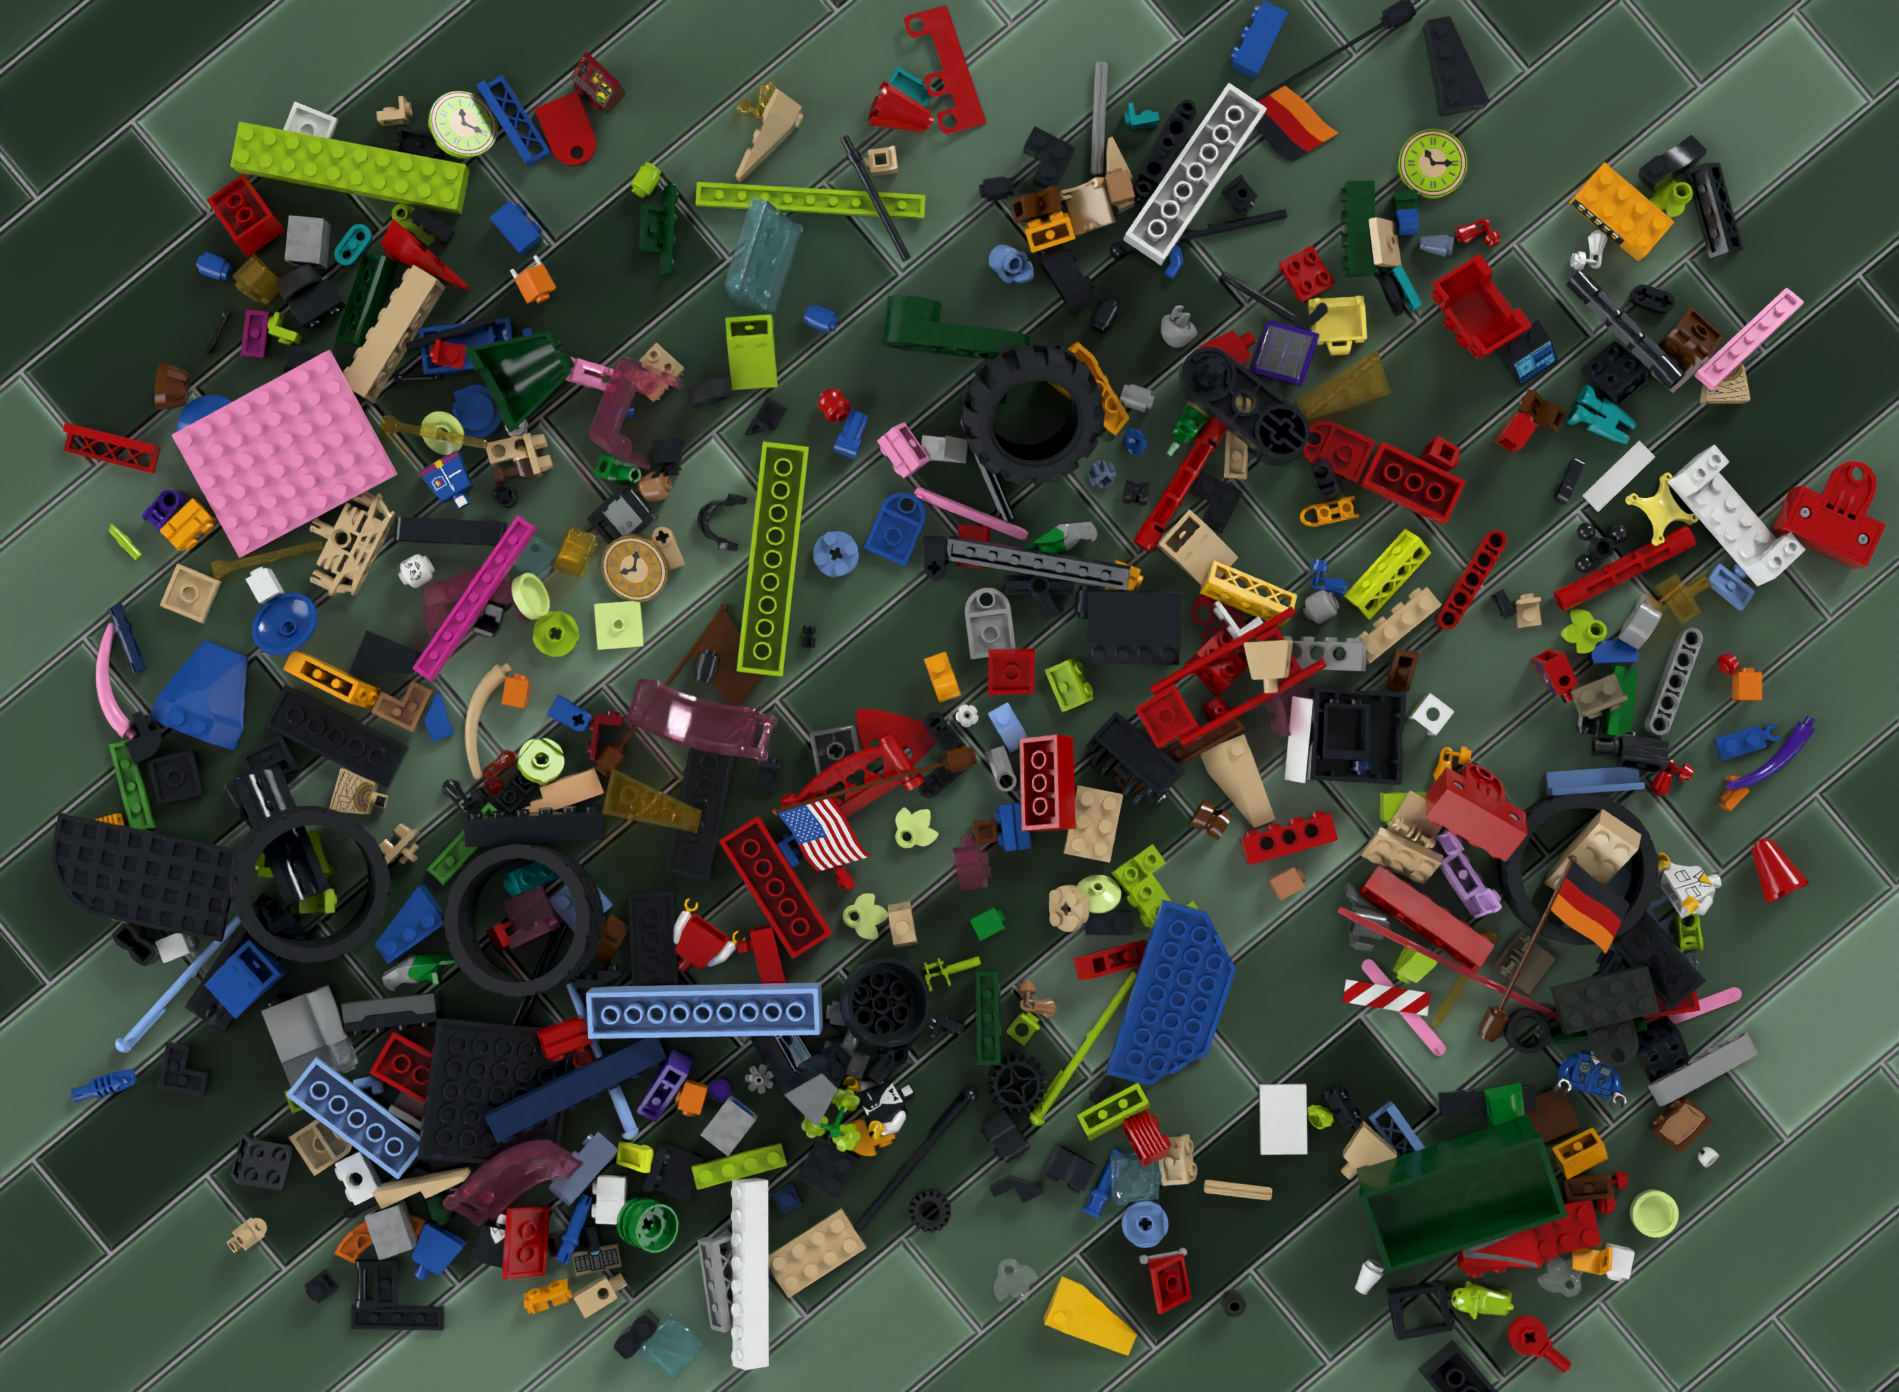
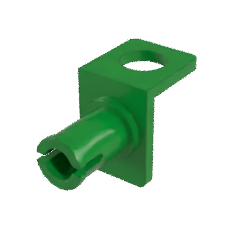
M601 455L595 477L611 480L621 485L628 482L631 485L630 488H632L634 482L640 480L641 471L637 465L615 457ZM607 461V468L602 473V467L604 463Z

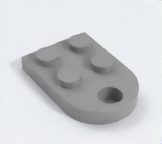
M982 588L975 591L968 598L965 605L970 658H987L988 649H1016L1011 608L1006 596L993 588ZM984 593H989L993 597V602L989 606H983L979 601L980 596Z

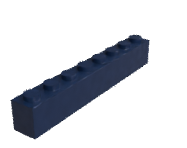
M637 1038L485 1113L484 1116L496 1142L502 1141V1143L514 1139L515 1134L522 1130L528 1132L537 1127L536 1123L542 1120L548 1122L558 1116L557 1113L564 1109L566 1111L575 1109L579 1106L578 1102L586 1098L588 1101L601 1095L600 1091L606 1088L613 1090L621 1085V1081L627 1078L630 1080L635 1079L643 1074V1070L649 1067L652 1070L663 1065V1060L667 1059L658 1038Z

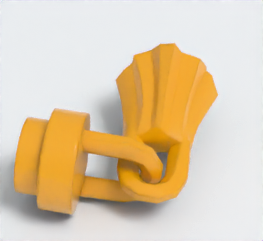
M1461 746L1458 753L1453 752L1449 747L1443 748L1440 752L1438 766L1433 774L1435 781L1446 767L1452 770L1453 757H1458L1459 765L1470 764L1472 750H1467V747ZM1444 754L1449 756L1448 761L1444 760Z

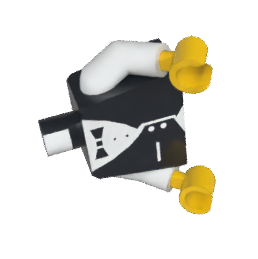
M849 1076L843 1082L844 1086L848 1085L846 1089L858 1092L856 1096L859 1097L860 1105L871 1122L868 1132L875 1131L873 1134L874 1139L878 1140L883 1135L896 1133L900 1130L909 1114L904 1103L915 1097L909 1085L896 1091L891 1081H883L877 1086L872 1081H857L856 1078Z

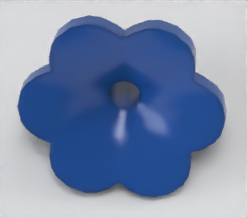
M1132 428L1126 430L1123 443L1127 446L1128 453L1137 456L1143 455L1144 449L1147 446L1145 435L1141 431H1135Z

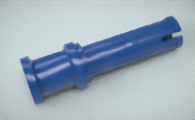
M1115 1148L1112 1149L1096 1187L1090 1190L1091 1196L1086 1207L1082 1208V1211L1101 1219L1102 1215L1100 1213L1105 1202L1110 1199L1108 1193L1127 1155L1126 1153Z

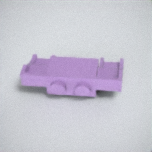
M1448 829L1437 834L1434 839L1436 844L1432 849H1429L1444 856L1439 868L1471 917L1477 919L1502 909L1499 903L1502 900L1494 889L1485 888L1482 883V876L1470 865L1469 862L1471 860L1461 845L1463 840L1460 835L1455 836Z

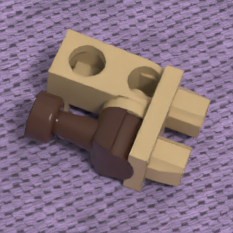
M527 433L485 444L492 466H497L511 460L515 464V466L505 470L502 467L492 468L497 485L505 484L506 479L521 476L522 478L530 479L542 476L544 471L554 467L550 455L538 458L536 450L548 447L544 434L531 435Z

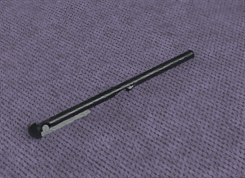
M1285 209L1215 225L1208 224L1206 229L1185 231L1178 242L1287 218V212ZM1125 241L1115 242L1110 247V254L1114 259H1121L1120 255L1139 251Z
M966 1087L962 1089L960 1095L930 1129L932 1133L910 1160L902 1165L898 1174L856 1222L854 1227L859 1232L863 1230L971 1100L976 1102L977 1092L974 1088Z

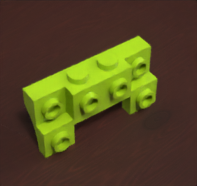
M1153 844L1111 872L1128 895L1126 897L1128 903L1133 908H1137L1141 914V921L1151 929L1153 928L1162 899L1171 901L1152 874L1166 863ZM1190 901L1185 905L1199 909L1194 901Z

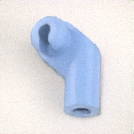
M369 1076L353 1080V1084L361 1090L372 1088V1093L375 1095L384 1092L383 1085L385 1083L379 1078Z

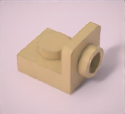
M398 96V110L395 107H386L383 111H377V121L382 127L410 124L409 117L412 116L411 103L407 102L404 96Z
M1534 593L1520 595V600L1513 601L1517 612L1515 613L1517 628L1542 625L1539 608L1541 597L1534 598Z

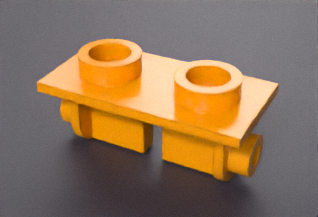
M568 1279L556 1280L549 1285L534 1288L524 1293V1309L527 1308L529 1314H537L550 1309L548 1303L550 1300L554 1307L569 1302V1299L573 1298L571 1289L568 1290Z

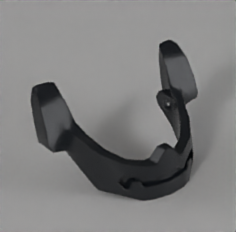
M729 493L726 500L711 501L700 509L697 518L698 526L705 537L718 542V549L737 551L738 544L719 537L710 530L708 525L711 518L710 512L720 505L746 504V497Z

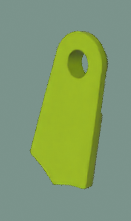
M406 204L396 205L392 210L393 220L395 219L426 246L435 241L434 238L436 236L432 233L428 235L423 231L424 228L421 225L418 227L411 222L413 219H411L410 215L415 208ZM405 210V216L402 218L398 217V212Z

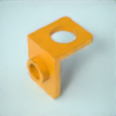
M1607 1247L1601 1251L1587 1248L1573 1251L1572 1269L1598 1275L1607 1273L1612 1269L1613 1248Z

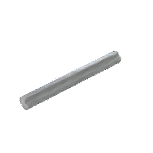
M1096 62L1090 169L1091 175L1094 176L1103 174L1107 62Z

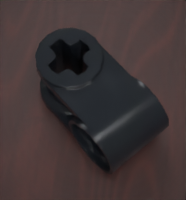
M1326 457L1314 459L1311 464V477L1321 502L1324 504L1328 499L1338 495L1344 496L1343 487L1336 476L1330 460ZM1318 466H1325L1328 469L1323 474L1315 471Z
M923 536L924 571L930 580H940L945 575L947 536ZM933 564H937L938 568H941L935 575L932 574L931 570H928L933 567Z

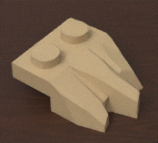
M318 1119L289 1137L314 1176L350 1153L352 1148L350 1143Z

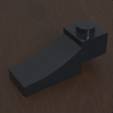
M1691 134L1669 151L1660 156L1656 155L1641 167L1638 177L1654 193L1667 181L1672 182L1706 155L1707 149Z

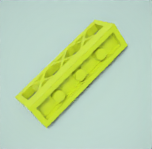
M1404 529L1344 595L1345 599L1356 606L1367 619L1371 620L1431 554L1430 550L1418 536ZM1420 548L1422 552L1416 558H1413L1414 552ZM1405 565L1402 574L1398 575V570ZM1390 582L1389 588L1382 592L1383 586ZM1374 599L1373 605L1367 610L1365 606L1370 600Z

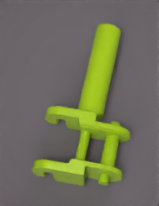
M979 956L949 965L943 969L942 965L944 962L938 958V962L929 965L924 962L925 967L922 968L923 971H927L925 979L929 991L932 992L930 983L932 977L945 975L948 986H951L948 975L979 966L981 962ZM940 967V972L930 974L929 969Z

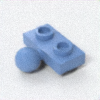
M1719 563L1709 574L1705 583L1741 611L1755 594V591L1742 581L1748 575L1738 563L1733 565L1732 572Z

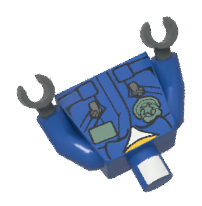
M1590 1047L1588 1053L1576 1051L1575 1054L1570 1055L1560 1064L1558 1083L1553 1087L1555 1092L1562 1087L1564 1089L1563 1095H1566L1571 1089L1610 1098L1611 1095L1613 1098L1610 1101V1107L1614 1108L1616 1101H1619L1621 1109H1623L1627 1100L1622 1094L1621 1080L1617 1068L1602 1064L1595 1058Z

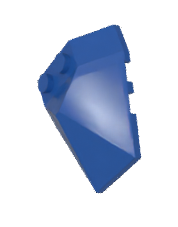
M204 640L159 693L149 717L164 726L197 739L236 751L244 731L243 717L246 704L245 686H247L248 657Z

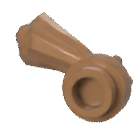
M1029 980L1020 981L1017 992L1023 994V999L1020 1002L1021 1009L1027 1012L1038 1013L1046 1018L1054 1016L1055 1012H1057L1054 1000L1050 998L1042 1000L1030 999V995L1036 993L1034 982ZM1032 1003L1033 1008H1028V1004Z

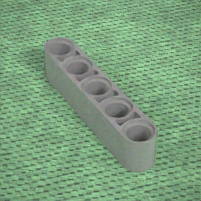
M1696 628L1683 629L1676 636L1645 719L1644 727L1649 734L1663 735L1671 728L1703 642V635ZM1687 633H1691L1694 637L1691 645L1685 640ZM1680 654L1684 655L1686 659L1684 666L1678 664L1677 658ZM1671 676H1675L1678 680L1675 688L1671 687L1669 683ZM1664 697L1670 701L1667 709H1664L1661 705ZM1657 718L1662 723L1659 731L1653 727V722Z
M1741 1032L1690 1059L1688 1063L1667 1073L1662 1078L1649 1082L1647 1086L1658 1106H1664L1753 1058L1758 1052L1747 1032Z

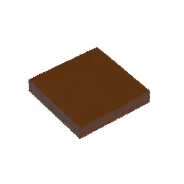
M1562 1087L1557 1092L1550 1088L1536 1094L1537 1109L1525 1110V1114L1537 1133L1541 1134L1544 1143L1580 1128L1567 1094L1563 1095L1564 1089Z

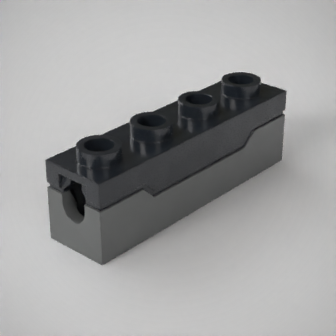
M438 992L341 1004L344 1032L352 1031V1035L366 1034L367 1029H375V1033L389 1031V1027L398 1026V1030L410 1029L412 1024L418 1023L421 1024V1027H429L435 1025L437 1017L441 1018Z

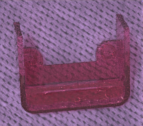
M620 358L614 366L589 428L590 439L613 456L649 470L651 459L632 452V442L629 437L619 433L636 391L642 394H652L658 388L660 381L682 390L684 380L633 358Z
M482 566L424 588L422 592L424 619L432 639L448 617L445 605L455 602L462 597ZM509 570L491 598L493 601L501 604L512 601L519 622L529 623V619L521 613L513 599L511 586L514 578L511 570Z

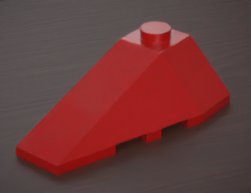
M395 219L391 222L381 242V245L386 249L383 253L392 261L398 259L402 264L411 268L415 265L431 276L467 292L471 290L461 278L425 248Z

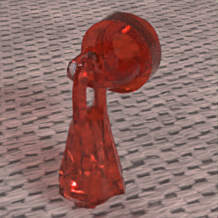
M503 750L492 763L483 769L482 774L487 778L484 786L491 794H497L503 790L504 783L501 777L494 776V774L515 764L516 756L514 752ZM494 766L495 770L490 772L488 769Z

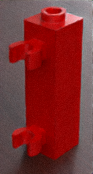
M771 924L751 928V939L737 941L738 953L754 949L762 984L787 983L774 928Z

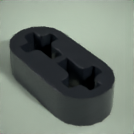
M1638 285L1630 292V301L1633 305L1659 314L1667 313L1675 304L1672 294L1648 285ZM1643 290V295L1650 297V299L1644 298L1640 301L1636 293ZM1664 297L1668 305L1661 308V303L1654 301V299L1661 300Z

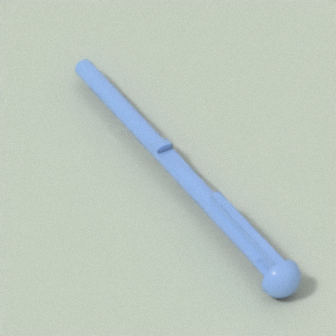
M237 915L226 926L223 941H212L123 1039L117 1038L115 1047L119 1052L127 1053L132 1050L131 1048L166 1011L164 1007L191 977L194 978L197 971L238 928L241 921Z
M575 981L566 986L577 1014L584 1017L588 1027L587 1011L578 989L574 988ZM591 1039L592 1044L590 1046L595 1059L604 1055L598 1043L600 1040ZM620 1086L613 1090L608 1089L625 1131L621 1135L626 1140H632L638 1135V1127H636Z

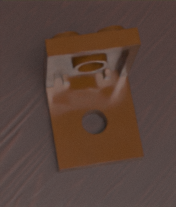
M1692 306L1683 313L1674 328L1658 343L1666 354L1677 360L1678 366L1686 373L1674 387L1668 389L1672 393L1710 360L1725 337ZM1647 368V370H1648L1657 380H1659V379L1654 375V372H1653V371H1650V370Z

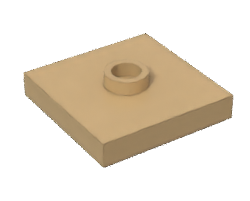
M1378 217L1369 219L1374 264L1389 268L1401 265L1396 222Z
M177 563L160 606L204 624L222 581Z

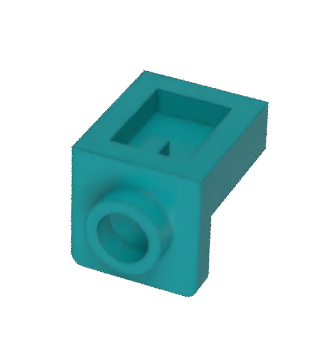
M1128 103L1127 111H1124L1126 125L1130 124L1131 131L1157 127L1160 121L1158 111L1144 110L1135 115L1133 103Z

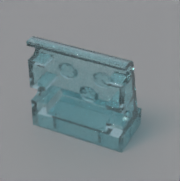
M755 196L751 198L724 286L732 302L776 315L802 232V225L792 222L770 202Z

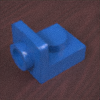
M789 831L779 837L781 842L777 845L790 866L794 867L800 863L798 858L801 857V854L795 845H789V842L795 839L793 833Z

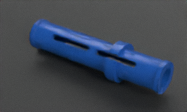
M584 1194L579 1195L567 1231L561 1237L562 1244L555 1258L556 1262L569 1266L575 1246L579 1245L580 1241L578 1238L594 1200L592 1197L588 1198Z

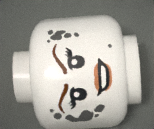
M416 554L400 564L401 572L398 575L404 585L409 584L413 588H418L432 580V573L435 570L427 556L422 557Z

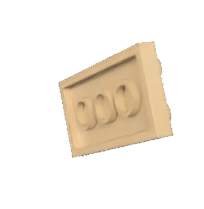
M840 1208L768 1255V1267L786 1296L790 1298L866 1249V1245L843 1209Z

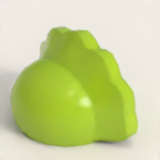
M1311 1105L1307 1108L1309 1121L1317 1129L1329 1127L1334 1122L1333 1114L1329 1112L1328 1108L1321 1105Z

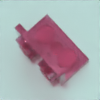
M542 885L503 902V907L515 931V937L508 940L511 949L561 927Z

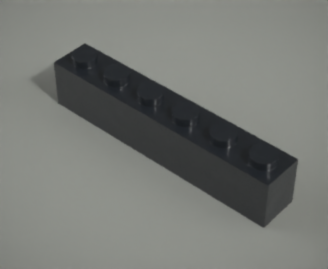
M587 805L585 809H576V806L562 807V810L553 811L551 807L539 808V812H529V809L515 810V813L506 814L505 810L492 811L491 815H483V812H470L469 816H465L463 820L465 847L605 839L606 837L605 809L599 808V805Z

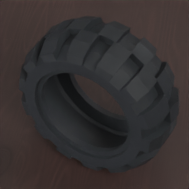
M1028 341L1027 346L1018 348L1013 343L998 349L1000 355L992 360L985 358L974 370L976 376L973 381L970 380L966 383L961 398L963 401V410L960 412L962 427L971 452L976 454L979 463L992 474H1002L1006 481L1023 484L1024 479H1033L1036 485L1052 482L1051 476L1060 472L1067 476L1079 468L1077 461L1082 456L1090 457L1098 444L1097 433L1103 430L1105 417L1102 407L1103 397L1094 375L1085 362H1080L1073 352L1060 345L1054 348L1049 347L1046 341ZM1036 380L1048 381L1062 387L1070 394L1071 410L1065 425L1056 435L1044 442L1032 445L1016 444L1000 436L993 428V416L999 401L1010 389L1021 383Z

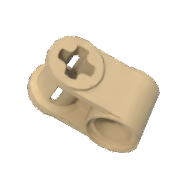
M666 527L655 529L652 534V540L657 543L665 558L668 559L670 570L684 566L685 562L673 532ZM661 531L664 534H669L665 544L663 541H658Z

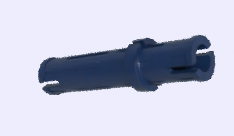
M123 604L108 608L115 625L114 631L118 633L132 673L147 669L132 631L133 625L129 623Z

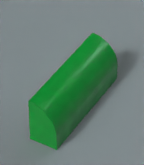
M1521 1083L1484 1090L1489 1127L1525 1115Z

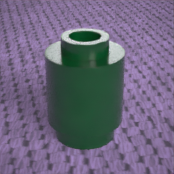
M439 1192L423 1201L431 1222L434 1221L435 1226L442 1225L453 1219L451 1215L453 1211L445 1192Z

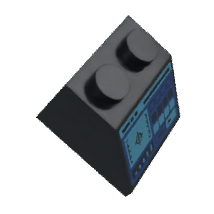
M1539 320L1531 324L1532 328L1496 350V353L1519 387L1558 362L1551 338Z

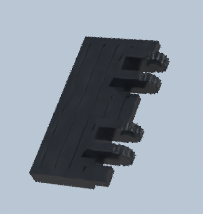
M1117 711L1086 745L1093 753L1100 746L1102 747L1089 761V765L1092 768L1097 766L1107 754L1111 756L1099 772L1102 777L1106 776L1112 769L1126 782L1135 775V778L1122 792L1125 797L1131 795L1141 783L1145 785L1143 790L1134 798L1133 804L1139 806L1145 799L1155 805L1185 772L1179 764L1160 748L1158 749L1151 740Z

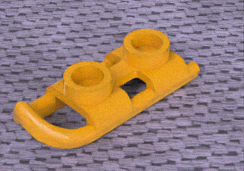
M1353 495L1327 501L1324 504L1310 505L1302 510L1300 520L1304 525L1316 527L1357 518L1359 514H1354V507L1351 501L1355 500V497ZM1338 504V507L1330 509L1329 505ZM1315 509L1318 522L1306 521L1304 514ZM1340 513V517L1332 519V514Z

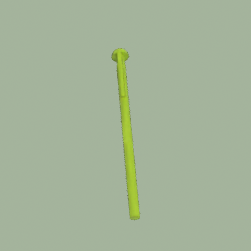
M1132 971L1098 1022L1088 1032L1086 1040L1066 1069L1059 1071L1047 1089V1093L1042 1096L1044 1101H1039L1037 1104L1038 1108H1034L1030 1112L1029 1120L1033 1125L1041 1126L1045 1123L1042 1120L1134 985L1137 977L1135 972Z

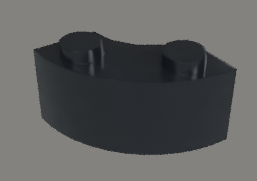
M1059 244L1038 257L1046 276L1072 312L1096 298L1092 291L1094 288L1093 282L1088 276L1084 277L1075 263L1077 258L1071 249L1066 250L1062 244Z

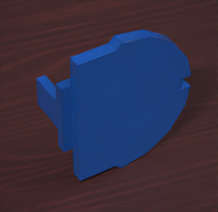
M468 385L465 389L454 391L456 402L453 403V415L463 427L467 441L479 437L484 439L492 435L499 428L502 418L498 412L501 410L489 388L482 385Z

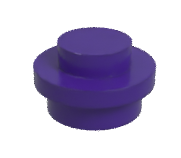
M725 1079L712 1081L708 1088L709 1096L716 1102L727 1100L732 1091L730 1083Z

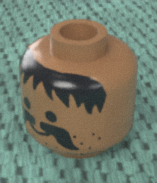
M660 471L642 475L638 483H636L637 493L649 504L667 499L669 490L672 489L670 478L664 476Z

